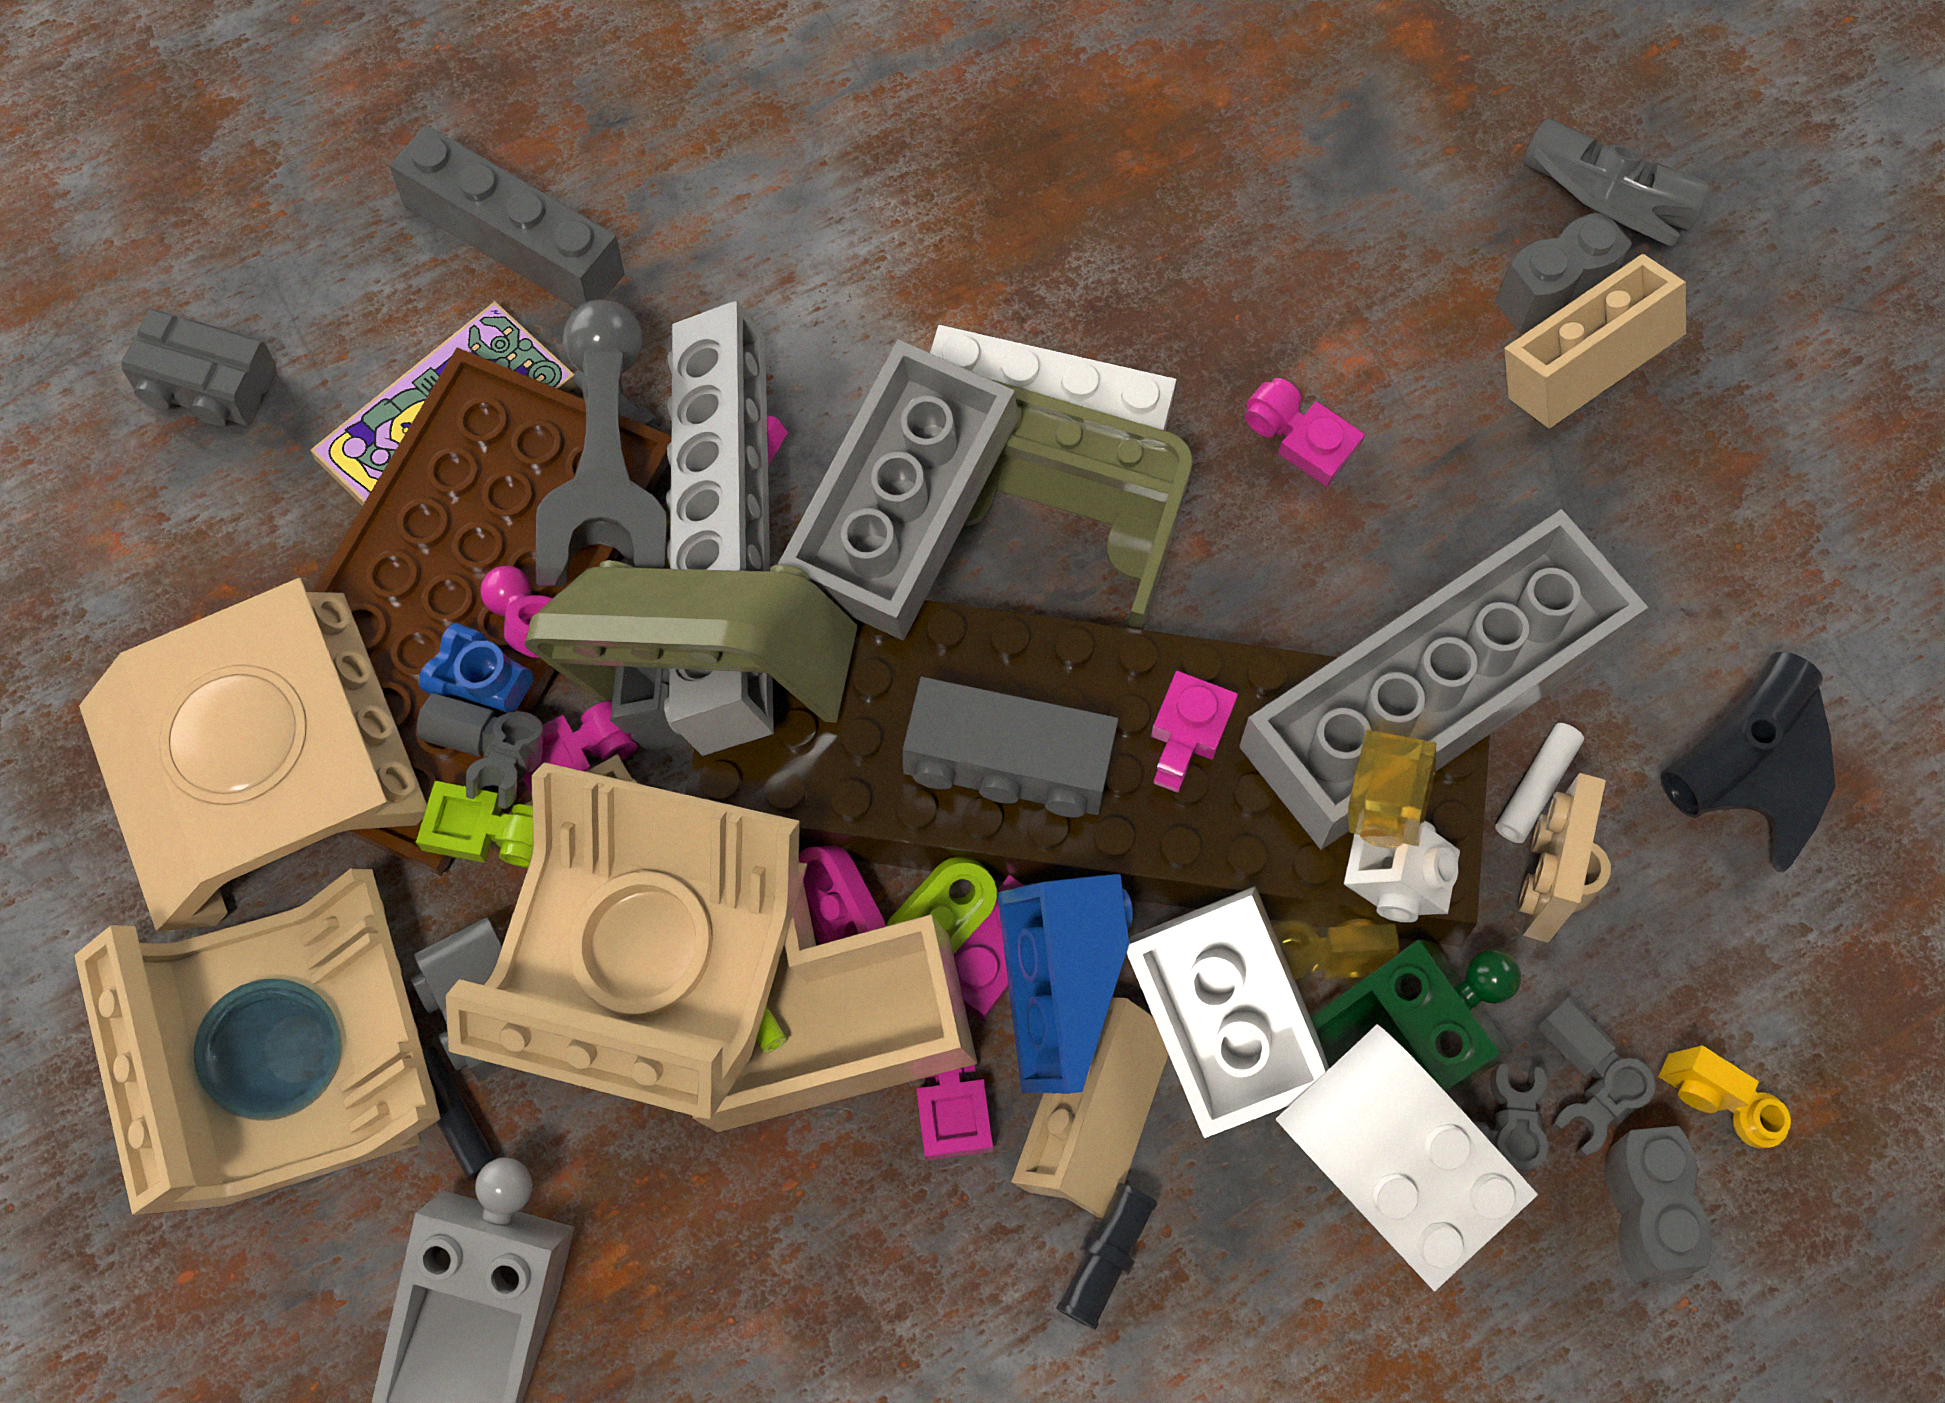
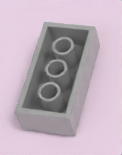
M897 339L778 565L793 566L805 571L809 575V581L815 584L845 614L904 641L1018 421L1015 390Z

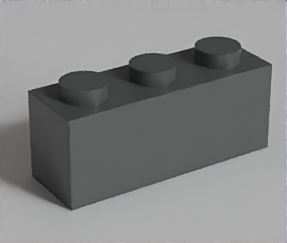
M920 677L902 750L903 774L913 776L917 783L929 788L950 789L952 785L977 789L983 797L995 802L1015 803L1018 799L1043 803L1047 810L1061 816L1081 817L1084 813L1098 815L1118 718Z

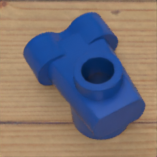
M453 623L447 628L441 639L440 650L437 656L425 664L419 676L420 689L429 694L434 693L452 699L458 696L507 713L517 710L533 683L531 670L508 658L496 644L486 641L483 633L460 623Z

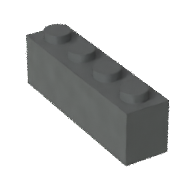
M427 124L389 165L403 206L575 308L591 300L605 299L625 275L615 234Z

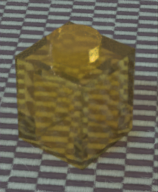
M1366 730L1348 805L1349 833L1359 834L1362 840L1378 847L1398 848L1402 843L1419 847L1436 771L1437 743Z

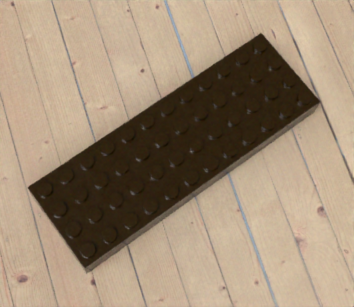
M924 600L904 641L847 615L858 626L837 722H824L772 677L774 734L704 756L694 748L685 795L800 821L799 853L809 847L837 845L843 848L851 856L852 860L932 872L945 860L953 857H968L983 864L993 880L1004 882L1010 875L1024 885L1120 874L1122 889L1127 891L1130 900L1200 909L1256 887L1269 920L1416 941L1419 939L1432 941L1437 944L1461 947L1477 925L1490 734L1366 819L1415 817L1432 824L1436 829L1435 833L1460 850L1458 877L1453 885L1448 914L1418 915V919L1414 922H1398L1379 915L1376 911L1377 906L1344 885L1356 826L1320 850L1239 747L1248 717L1338 658L1335 656ZM1176 670L1238 693L1235 706L1213 760L1194 753L1179 792L1153 783L1158 771V763L1167 742L1151 737L1153 725ZM920 677L1118 718L1099 814L1084 813L1081 817L1061 816L1047 810L1043 803L1018 799L1015 803L995 802L983 797L977 789L952 785L950 789L929 788L917 783L913 776L903 774L902 750Z

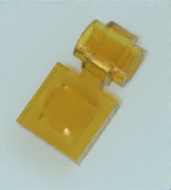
M1366 919L1349 920L1339 924L1337 927L1328 928L1327 935L1323 938H1319L1316 931L1310 925L1299 920H1285L1273 927L1294 979L1302 978L1308 973L1316 972L1317 970L1323 971L1324 979L1367 977L1395 957L1399 950L1395 924L1375 925L1373 921Z

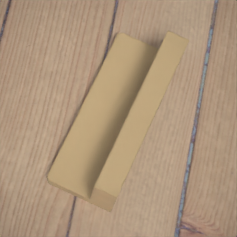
M1112 997L1083 1091L1070 1094L1043 1093L1011 1181L1013 1184L1028 1193L1068 1199L1096 1217L1103 1218L1116 1192L1115 1188L1118 1182L1125 1183L1169 1055L1153 1016L1127 998Z

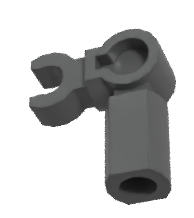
M431 693L420 709L417 721V735L420 740L481 758L484 755L483 759L472 763L466 771V797L474 799L481 788L494 785L499 787L498 807L506 809L511 806L517 798V782L526 773L534 771L541 764L543 754V726L541 721L530 713L520 711L508 712L496 718L493 710Z
M1569 996L1536 1028L1584 1077L1590 1073L1597 1080L1585 1091V1097L1588 1101L1586 1104H1573L1564 1108L1554 1117L1550 1126L1557 1132L1572 1120L1581 1121L1586 1125L1589 1132L1588 1140L1576 1152L1582 1159L1592 1155L1604 1145L1607 1137V1125L1609 1123L1613 1126H1620L1634 1111L1651 1100L1655 1093L1656 1082L1650 1068L1640 1060L1632 1058L1621 1059L1613 1051L1618 1045Z
M1500 1064L1494 1070L1491 1077L1492 1094L1494 1099L1501 1105V1111L1495 1113V1130H1489L1486 1122H1472L1522 1177H1525L1543 1163L1548 1153L1547 1136L1542 1130V1115L1536 1112V1102L1543 1097L1547 1088V1077L1543 1068L1535 1067L1529 1073L1528 1091L1518 1092L1509 1084L1508 1065Z

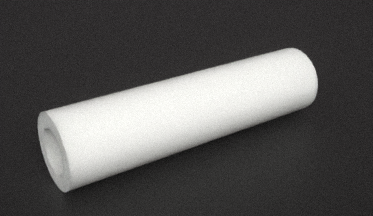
M1557 723L1495 825L1496 830L1503 837L1515 843H1523L1584 741V736L1579 730L1565 723Z

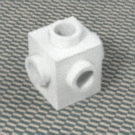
M1415 817L1357 821L1344 885L1377 906L1376 911L1379 915L1393 921L1414 922L1418 919V915L1448 914L1453 885L1458 877L1460 850L1435 833L1436 829L1432 824Z

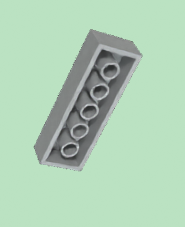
M1560 509L1248 717L1239 747L1320 850H1322L1357 825V821H1364L1625 642L1648 609V606L1569 516Z

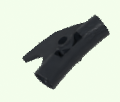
M1775 652L1770 655L1753 683L1728 714L1693 748L1662 770L1660 775L1661 784L1666 795L1675 807L1688 817L1697 818L1703 813L1728 809H1749L1764 815L1770 821L1773 829V868L1781 873L1785 872L1793 864L1815 832L1835 789L1831 734L1820 692V686L1823 681L1822 674L1807 659L1788 652Z

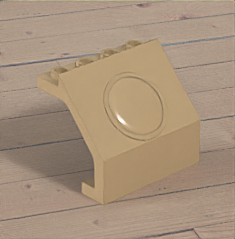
M301 577L121 652L79 705L156 932L216 926L228 914L219 887L228 881L336 833L355 829L417 825L423 819L427 808L421 788L344 593L306 592Z
M544 762L532 775L534 833L532 858L495 969L485 985L459 979L446 994L449 1052L711 1120L749 1061L754 1049L807 864L798 862L800 821Z

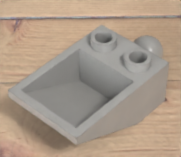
M498 1158L486 1164L476 1179L475 1191L478 1200L443 1190L415 1213L372 1403H523L559 1295L575 1227L519 1212L529 1201L533 1189L531 1174L521 1162L512 1158Z

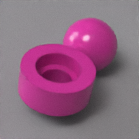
M513 566L496 567L482 581L481 597L483 603L491 612L505 616L504 639L510 647L526 656L539 658L526 648L525 640L532 616L553 598L532 595L531 582L522 570Z

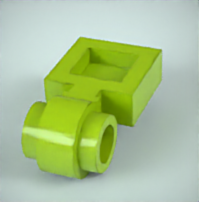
M435 781L416 843L422 851L486 863L491 843L496 842L500 847L498 857L502 861L518 867L529 868L534 845L533 806L517 804L513 806L510 815L502 813V816H500L502 808L498 807L499 793L479 790L478 795L474 799L466 797L465 786Z

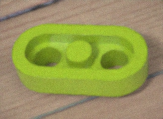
M953 857L945 860L934 869L887 922L886 927L932 914L949 934L954 954L992 912L997 899L995 882L985 866L975 859ZM966 879L971 882V890L965 897L953 898L949 895L950 886L956 880Z

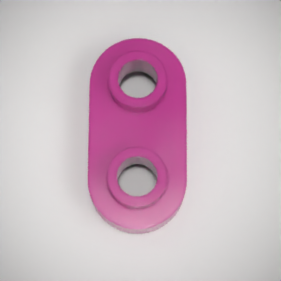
M837 845L809 847L800 852L798 855L799 862L807 864L803 883L812 928L820 944L886 927L884 919L851 856L843 848Z

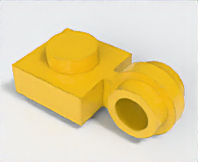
M1703 1045L1668 1054L1658 1077L1679 1090V1098L1687 1105L1706 1113H1716L1726 1109L1733 1112L1732 1122L1735 1132L1751 1147L1759 1149L1774 1147L1786 1138L1791 1125L1790 1113L1777 1097L1769 1093H1757L1755 1091L1759 1083L1758 1080ZM1760 1116L1762 1117V1120H1763V1126H1762L1761 1121H1760Z

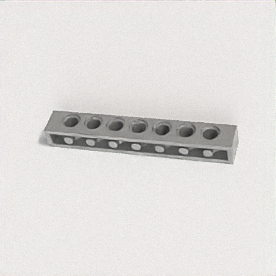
M736 300L672 324V351L668 353V364L672 373V396L667 401L668 412L672 420L671 443L667 445V456L671 466V490L666 495L667 507L671 515V539L666 543V554L670 569L770 571L765 337ZM669 668V696L666 697L664 702L668 724L676 734L682 735L702 756L774 734L772 676L768 673Z

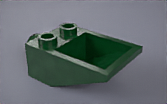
M1418 939L1310 1018L1321 1043L1329 1069L1378 1024L1415 1059L1448 1096H1451L1513 1053L1479 1004L1481 1002L1499 1004L1511 999L1520 988L1522 980L1521 969L1517 961L1510 954L1497 949L1485 950L1477 954L1470 961L1466 972V980L1462 981L1435 942ZM1412 974L1416 975L1422 984V991L1414 1000H1411L1409 996H1405L1400 989L1401 982ZM1450 1030L1458 1033L1463 1042L1461 1052L1453 1058L1448 1051H1444L1440 1046L1442 1036Z

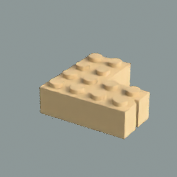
M802 881L766 1004L787 1040L780 1048L767 1054L763 1053L758 1043L755 1042L749 1061L712 1119L709 1120L693 1116V1119L716 1132H721L977 1064L949 934L931 914L816 946L804 883Z

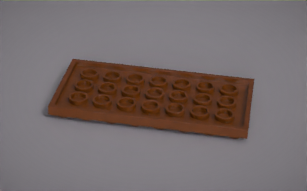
M458 347L455 349L311 591L344 593L426 804H428L435 781L466 787L467 769L472 763L484 758V755L481 758L420 740L417 735V721L420 709L431 695L420 689L419 676L425 664L437 656L440 650L441 639L447 628L453 623H460L485 635L486 641L496 644L508 658L531 670L533 683L516 711L532 713L555 671L552 666L541 658L526 656L507 644L504 639L505 616L491 612L483 603L481 584L484 577L496 567L513 566L522 570L528 576L532 585V595L554 598L586 569L599 567L602 561H615L619 554L616 548L602 544L583 547L571 557L567 572V583L563 587L538 586L536 584L537 507L550 491L575 477L583 452L586 434L585 400ZM618 414L621 451L630 481L652 494L669 463L667 445L671 443L672 436ZM458 696L455 698V700L493 710L496 718L507 713ZM491 785L485 786L480 790L489 791ZM423 819L413 826L343 831L352 837L439 876L443 875L452 856L422 851L417 845L416 840Z

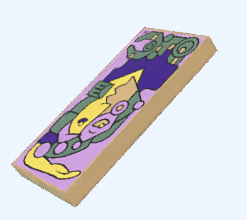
M494 301L310 451L314 459L363 506L457 347L567 393L577 386L573 382L574 374Z

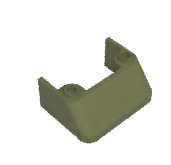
M992 380L1015 390L1018 421L963 527L978 523L988 514L996 491L1112 525L1107 541V558L1111 567L1120 576L1140 582L1131 609L1129 628L1144 630L1168 558L1190 478L1192 455L1188 445L1179 436L1171 432Z
M602 561L599 567L586 569L532 616L525 646L600 702L612 701L616 666L768 673L824 722L836 723L858 625L815 584L809 581L808 573L793 566L774 565L770 568V571L633 568L630 565L617 561Z

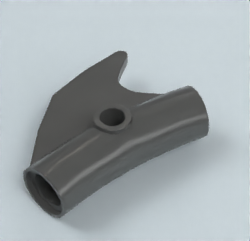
M1552 118L1545 119L1537 129L1527 148L1523 162L1525 166L1557 180L1583 204L1669 246H1675L1680 236L1669 225L1686 231L1690 230L1701 211L1708 188V182L1705 179L1659 163L1652 164L1647 162L1638 152L1629 147L1618 144L1604 145L1598 142L1596 138Z

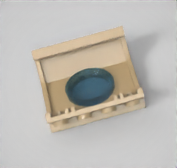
M349 869L308 902L292 910L179 942L139 943L135 926L110 925L74 955L132 1215L230 1205L422 1144L419 1133L441 1119L436 1103L435 1091L430 1081L420 1045L418 1029L413 1019L403 983L401 967L395 954L386 921L384 905L380 899L372 869Z

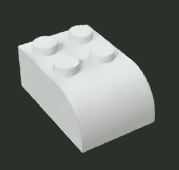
M1256 887L1135 934L1129 939L1126 953L1204 1138L1291 1105L1329 1070L1318 1035Z
M1378 1024L1275 1119L1434 1292L1538 1195L1436 1081Z

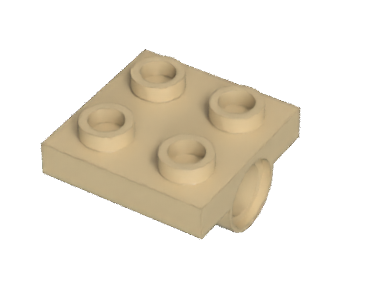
M1579 773L1565 794L1561 792L1555 793L1548 816L1540 815L1531 842V852L1540 854L1535 875L1527 874L1518 902V911L1527 913L1523 936L1548 943L1572 913L1585 909L1606 886L1611 875V863L1601 847L1593 843L1606 780ZM1585 878H1587L1588 885H1584Z

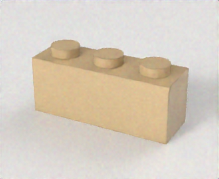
M1641 254L1504 348L1509 399L1550 429L1686 334V281L1645 254Z

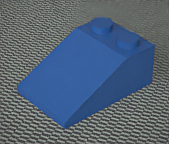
M1120 874L1042 882L997 892L1021 1093L1070 1094L1083 1091L1129 945L1128 929L1132 924L1133 910L1127 891L1122 889Z

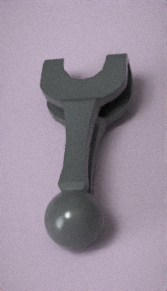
M596 299L580 305L571 313L564 327L563 344L566 354L571 363L585 375L581 383L586 406V434L583 452L575 477L550 491L537 507L536 584L538 586L563 587L567 583V572L571 557L583 547L596 544L616 548L627 558L628 565L633 568L664 569L666 512L652 494L630 481L621 451L618 425V405L622 388L621 377L623 373L634 365L640 355L643 342L642 331L635 315L627 307L613 300Z

